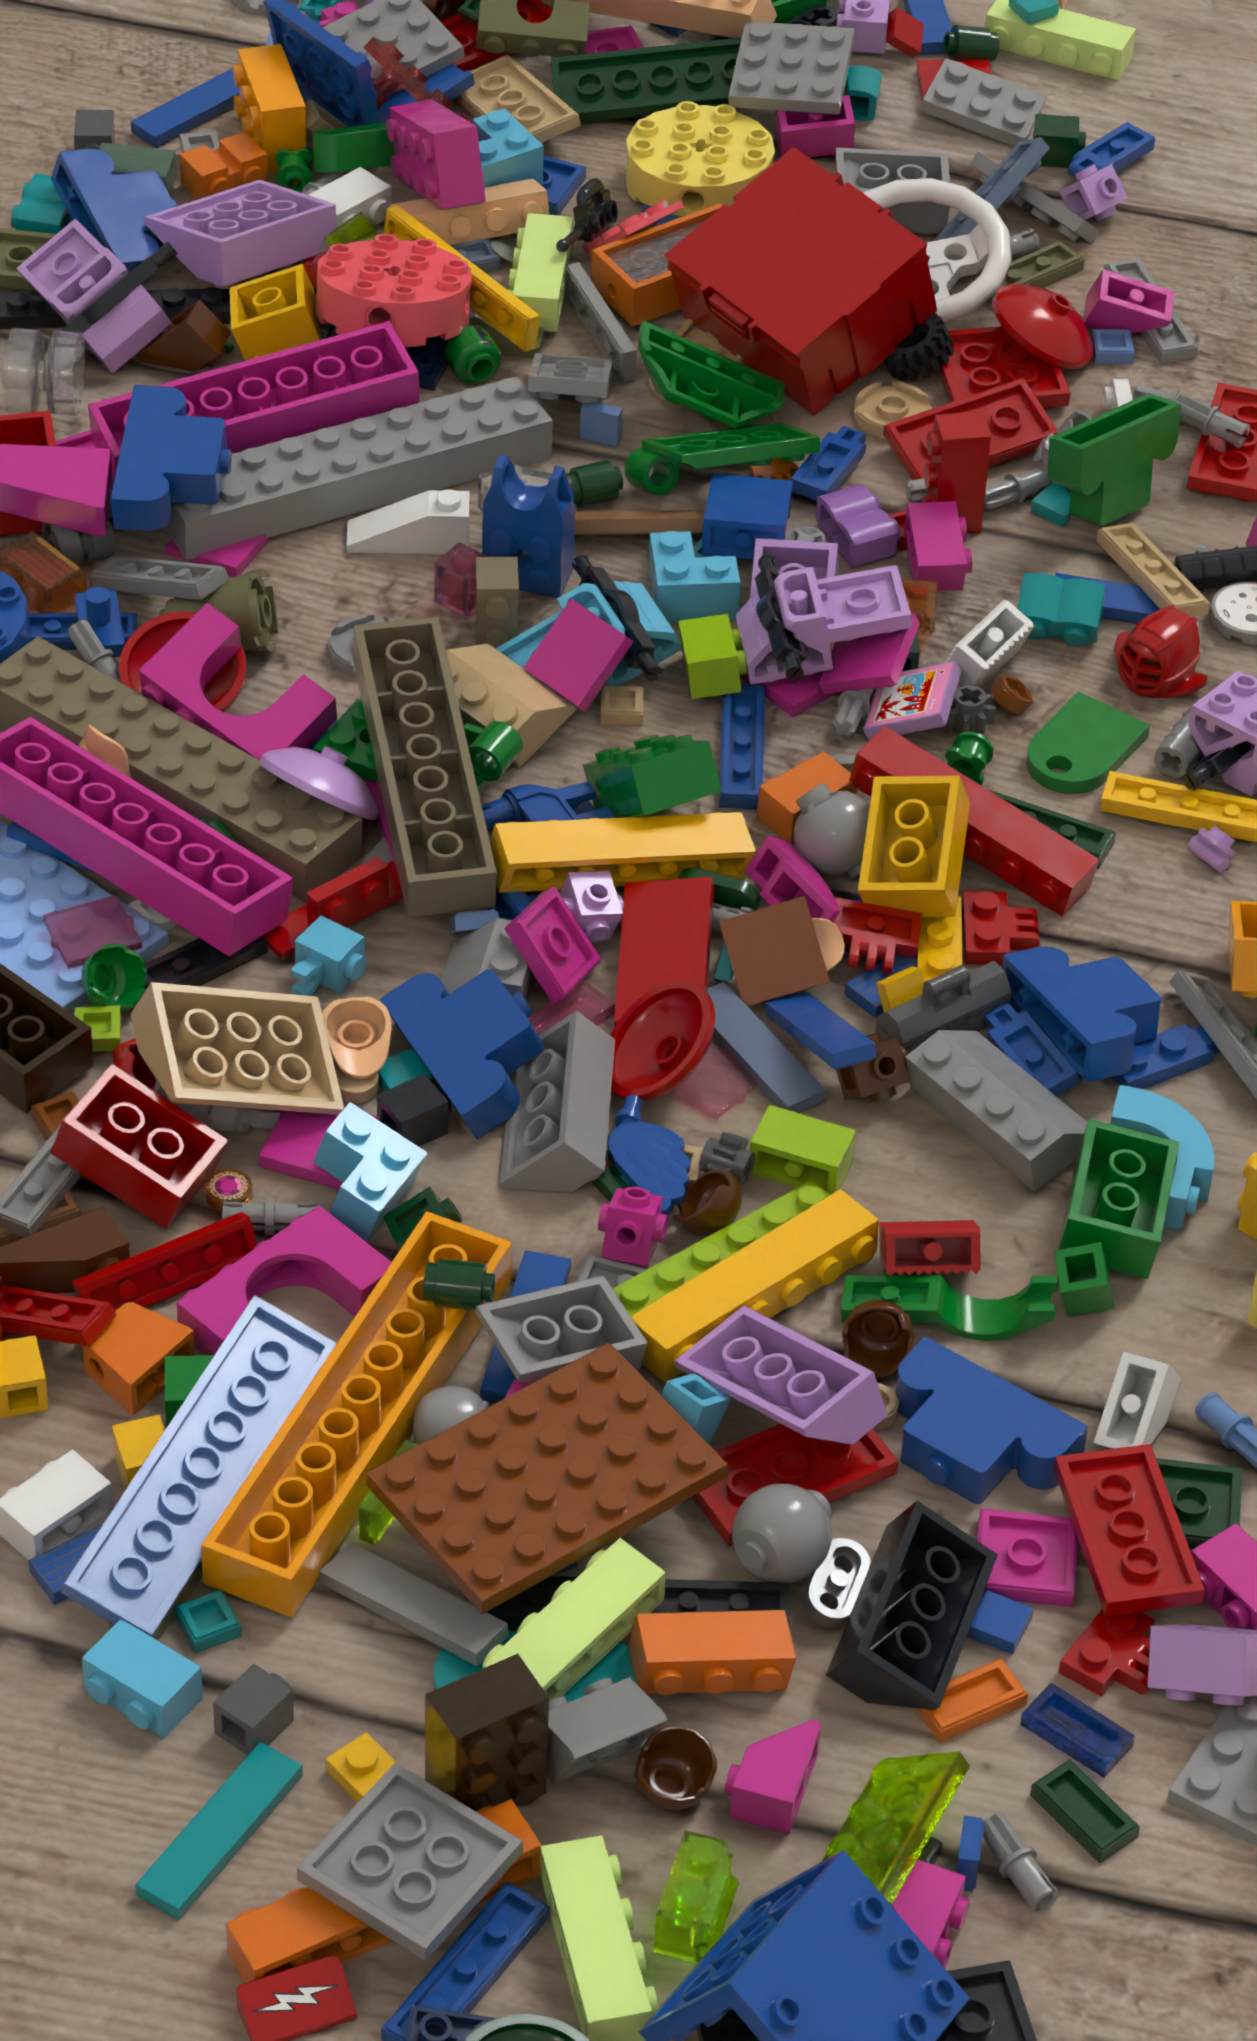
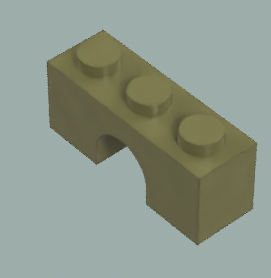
M480 0L476 49H483L490 53H521L527 57H537L539 55L560 57L585 54L590 3L554 0L551 16L544 22L531 23L519 15L517 0Z

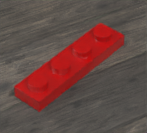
M239 1212L72 1281L76 1297L111 1302L114 1311H116L120 1306L128 1302L146 1307L204 1283L216 1276L223 1267L235 1263L257 1246L250 1216Z

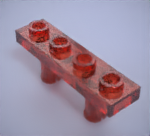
M372 37L363 47L382 66L380 68L382 73L372 83L378 97L376 100L378 110L398 88H405L418 102L432 99L447 109L453 105V102L438 88L432 93L425 86L429 79L412 64L407 69L400 62L404 55L390 41L382 45L377 39ZM461 113L459 115L472 123V121L464 113Z

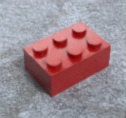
M111 1064L64 1118L50 1153L167 1230L214 1173L228 1139Z

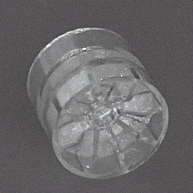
M12 328L7 350L4 354L2 376L8 411L37 412L42 401L43 392H45L47 407L51 414L78 416L82 404L85 376L83 334L81 332L55 330L52 333L48 350L45 353L44 339L39 329Z

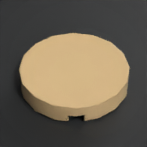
M892 381L891 386L881 387L882 382H877L863 388L855 397L854 420L859 428L869 435L886 439L883 435L884 425L930 410L932 406H930V399L927 394L914 385Z

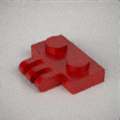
M963 891L962 921L965 964L986 965L995 961L998 965H1002L1003 955L1011 953L1010 950H1027L1039 947L1038 913L1034 908L1008 907L1007 892Z
M835 897L841 912L833 923L840 930L845 946H850L847 967L856 968L859 963V955L866 956L864 970L874 972L876 958L884 959L882 962V973L891 975L895 955L915 958L919 943L922 913Z
M1101 1609L1060 1660L1058 1673L1101 1697L1114 1681L1139 1694H1145L1149 1689L1147 1686L1150 1639L1148 1638L1150 1637L1151 1626H1155L1156 1619L1143 1612L1105 1616L1103 1609Z

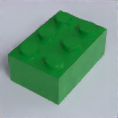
M656 734L633 741L635 747L622 750L620 747L605 749L595 753V761L583 764L586 779L596 790V799L592 800L595 810L609 807L614 815L647 816L722 791L709 741H694L692 735L676 738L675 735L659 737Z
M1088 1119L1076 1157L1058 1250L1101 1242L1109 1269L1148 1279L1161 1243L1179 1142Z

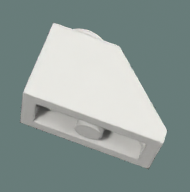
M1123 1351L1093 1443L1107 1449L1152 1444L1167 1422L1181 1379L1169 1364Z

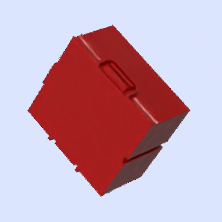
M795 147L791 148L733 197L734 203L728 207L724 204L663 255L668 259L667 269L672 272L683 316L694 321V325L707 334L709 332L716 337L720 345L733 355L739 354L742 356L744 363L750 368L785 383L784 394L813 416L832 401V396L835 393H842L858 378L863 379L895 351V346L912 333V329L916 324L920 326L928 317L938 311L928 266L930 256L926 253L928 244L892 218L891 210L886 208L883 211L882 206L849 182L843 184L840 173L837 172L832 175Z

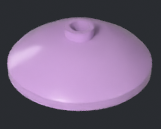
M324 746L322 752L319 753L311 749L291 747L271 750L263 753L258 763L263 768L291 785L331 805L369 820H376L379 814L377 802L365 781L352 769L345 766L348 757L336 750Z

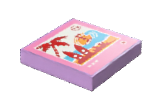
M952 661L903 671L897 685L876 688L863 729L868 740L870 741L884 726L899 735L946 726L961 675L957 662Z

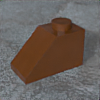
M197 300L169 319L172 324L136 354V357L141 362L194 372L206 363L209 366L214 365L223 357L226 352L223 346L229 338L231 331L200 300Z

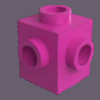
M640 1187L616 1189L610 1204L603 1203L599 1214L598 1231L605 1232L602 1258L643 1266L649 1265L657 1248V1242L663 1243L667 1232L668 1215L661 1214L663 1196L653 1195L648 1190Z

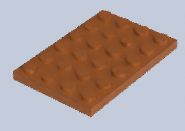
M608 1342L367 1472L366 1485L480 1613L484 1614L727 1477L728 1464Z

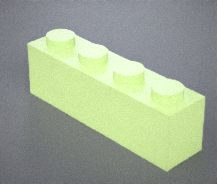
M996 0L986 14L985 28H989L991 32L998 33L999 50L1119 81L1133 59L1136 28L1060 8L1058 15L1027 24L1008 6L1009 0Z
M528 213L525 228H518L517 248H514L513 269H510L509 289L507 290L540 315L539 327L544 328V331L558 332L565 292V268L567 264H570L572 244L566 252L562 253L556 249V243L573 231V217Z
M619 1538L606 1551L604 1549L597 1551L587 1563L585 1571L573 1582L570 1580L564 1582L556 1590L551 1602L539 1613L533 1612L528 1615L519 1626L517 1634L504 1646L502 1644L496 1645L485 1657L482 1668L484 1669L518 1653L548 1695L549 1701L562 1697L632 1631L636 1614L651 1613L664 1601L666 1572L623 1539Z
M602 1835L540 1846L539 1878L546 1904L550 1906V1918L581 2033L590 2041H646L639 2031L659 2009L654 1987H645L642 1974H646L645 1953L640 1941L632 1942L629 1930L634 1929L633 1912L629 1898L620 1899L617 1887L622 1885V1878L616 1854L608 1856Z

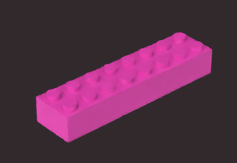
M390 321L156 385L172 387L182 391L186 399L187 416L224 419L227 449L231 450V454L419 403V372ZM132 392L88 404L91 440L96 448L111 449L113 483Z
M32 717L0 733V813L228 956H231L288 919L293 877Z

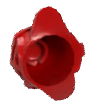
M1170 605L1143 618L1131 632L1122 631L1117 635L1114 654L1118 664V672L1121 680L1130 691L1149 698H1171L1192 694L1207 685L1208 675L1195 673L1201 653L1199 651L1200 638L1195 617L1191 618L1185 612L1176 609L1174 605ZM1144 660L1160 662L1161 666H1150L1143 663ZM1142 673H1144V674H1150V675H1161V677H1160V678L1145 677V676H1142Z

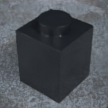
M425 1074L377 1094V1117H379V1121L418 1147L448 1134V1113L451 1112L450 1100L444 1090L440 1087L436 1088Z

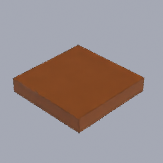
M805 896L719 921L741 999L748 1007L831 982Z

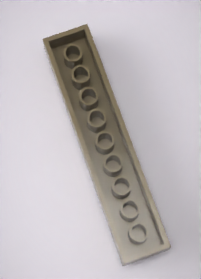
M39 636L0 664L1 728L7 730L32 717L74 744L79 745L86 727L92 725L125 749L128 756L131 779L198 820L206 818L210 823L218 818L245 849L293 877L291 894L307 903V892L340 876L363 857L361 817L331 805L282 780L263 768L258 763V759Z

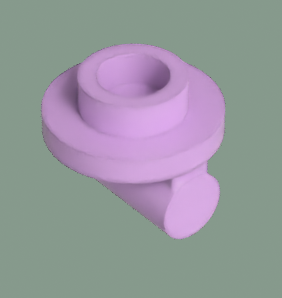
M1215 825L1210 831L1201 827L1198 834L1192 837L1188 843L1189 850L1220 873L1228 868L1230 859L1237 853L1230 847L1235 840Z

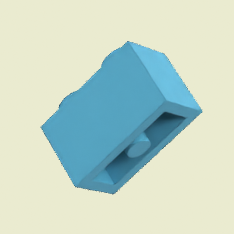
M122 1619L82 1657L84 1690L87 1691L89 1696L100 1704H109L122 1712L138 1728H148L162 1738H165L203 1699L202 1670L199 1665Z

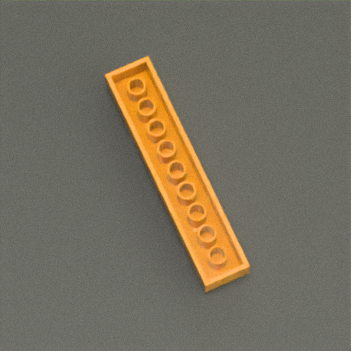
M428 1211L425 1212L201 1544L204 1584L293 1618L319 1578V1571L330 1561L373 1495L366 1485V1473L399 1455L413 1433V1413L420 1399L430 1391L443 1387L482 1327L481 1321L473 1310L435 1307L434 1302L423 1300V1282L427 1262L438 1263L441 1258L486 1263L487 1273L495 1274V1288L492 1301L495 1302L500 1299L511 1282L512 1242Z

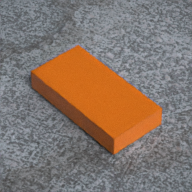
M1002 1658L951 1679L941 1705L936 1710L915 1708V1710L939 1743L1027 1705L1028 1693Z

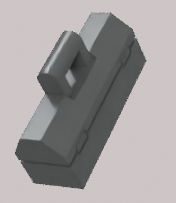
M995 961L971 972L964 965L953 968L924 982L922 995L877 1016L875 1033H879L881 1039L897 1038L899 1045L905 1049L908 1055L938 1030L979 1032L988 1027L984 1015L1007 1002L1009 1004L1011 1002L1012 991L1006 972Z

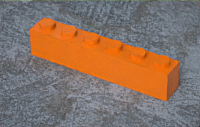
M512 1799L496 1806L483 1807L477 1811L478 1814L523 1841L522 1855L477 1904L492 1898L506 1881L517 1887L539 1877L540 1846L542 1845ZM309 1887L294 1889L282 1899L259 1909L246 1910L235 1919L226 1923L227 1954L244 1983L332 1955H338L343 1964L392 1942L385 1935Z

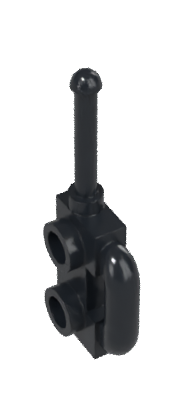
M597 178L590 179L578 190L576 196L577 206L573 208L574 230L564 239L557 241L556 249L559 252H566L569 246L577 239L584 240V242L593 241V238L598 237L599 233L605 232L606 227L610 223H616L618 218L617 204L615 200H611L610 190L604 189V184L601 180Z

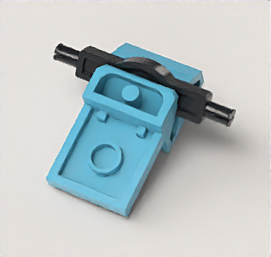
M579 555L573 559L575 562H572V567L582 580L578 587L557 598L562 610L496 648L523 668L572 598L634 641L605 682L607 686H621L641 673L645 675L648 681H655L660 678L659 674H662V669L658 666V663L683 649L674 630L642 583L612 581L605 569L592 566L586 555Z

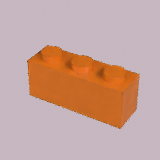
M785 1610L636 1614L628 1644L635 1682L646 1694L667 1696L676 1693L708 1692L711 1694H721L737 1691H759L766 1693L775 1690H787L796 1661Z

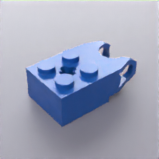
M499 455L493 469L491 486L483 501L482 557H517L519 590L555 598L562 596L574 569L572 562H574L576 505L573 504L574 494L566 477L564 467L554 466L553 474L549 477L547 485L533 486L519 478L509 456Z

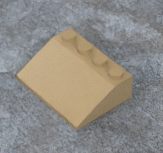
M151 982L131 1012L138 1052L172 1103L339 1115L344 1109L317 996Z

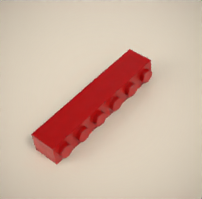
M884 726L856 753L849 781L852 782L853 786L869 796L872 794L874 777L960 776L970 802L963 855L1063 917L1090 888L1100 859L888 727Z

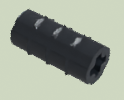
M1235 546L1233 549H1215L1214 551L1201 553L1196 551L1193 554L1177 555L1174 566L1199 591L1215 587L1221 589L1223 586L1236 582H1257V546L1241 548Z

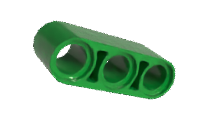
M386 122L313 132L314 171L334 173L351 171L359 167L366 169L391 165V157L395 156L394 141L391 142L388 137Z

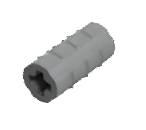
M1192 705L1182 714L1180 721L1173 725L1172 731L1164 737V741L1155 751L1154 762L1161 773L1172 778H1181L1186 775L1189 769L1196 764L1197 759L1203 754L1188 727Z

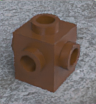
M879 1033L866 1035L875 1044L876 1058L836 1070L844 1099L862 1098L869 1095L871 1102L882 1100L897 1094L895 1086L910 1082L905 1057L907 1053L899 1045L897 1038L881 1039Z

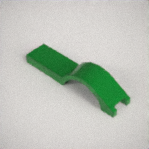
M846 1275L840 1312L842 1323H845L844 1321L855 1306L870 1300L891 1301L902 1307L903 1311L909 1315L912 1323H938L943 1329L967 1339L981 1341L1011 1338L1055 1319V1304H1050L1051 1294L1058 1291L1059 1281L1058 1276H1032L1028 1286L1016 1295L1002 1299H979L964 1295L949 1286L942 1275Z

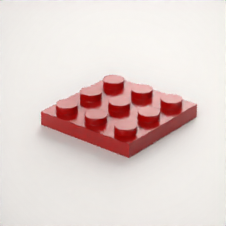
M1002 326L948 331L954 347H952L954 352L953 356H948L950 361L947 365L939 364L941 368L939 374L949 402L1024 378L1044 409L1069 406L1070 391L1061 368L1025 349Z

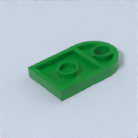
M1077 692L1031 739L1027 752V770L1038 784L1055 792L1081 794L1093 791L1107 781L1109 771L1116 772L1149 737L1150 725L1081 692ZM1058 768L1063 769L1067 772L1057 773L1051 771L1050 769Z

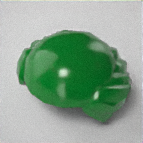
M108 943L87 957L81 969V985L94 1007L120 1006V1012L123 1013L135 1008L144 994L145 989L143 987L147 984L145 978L147 969L144 967L143 958L138 953L128 949L123 944Z

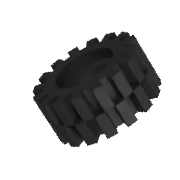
M934 312L920 326L916 324L912 329V333L895 346V351L884 360L892 377H898L899 381L904 382L909 378L910 382L917 381L919 375L923 379L930 377L928 372L931 370L935 373L941 370L940 363L947 365L950 361L948 356H953L954 350L952 347H954V344L942 318L938 317L937 313Z

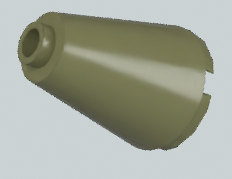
M263 569L252 570L230 578L225 584L202 600L170 599L166 602L165 609H161L159 612V616L172 612H198L208 603L239 626L241 645L244 651L270 653L276 648L277 643L269 644L271 633H278L277 605L273 586H264L262 577L269 576Z

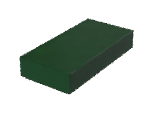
M1071 1759L1031 1785L1030 1796L1099 1864L1139 1836L1140 1826Z

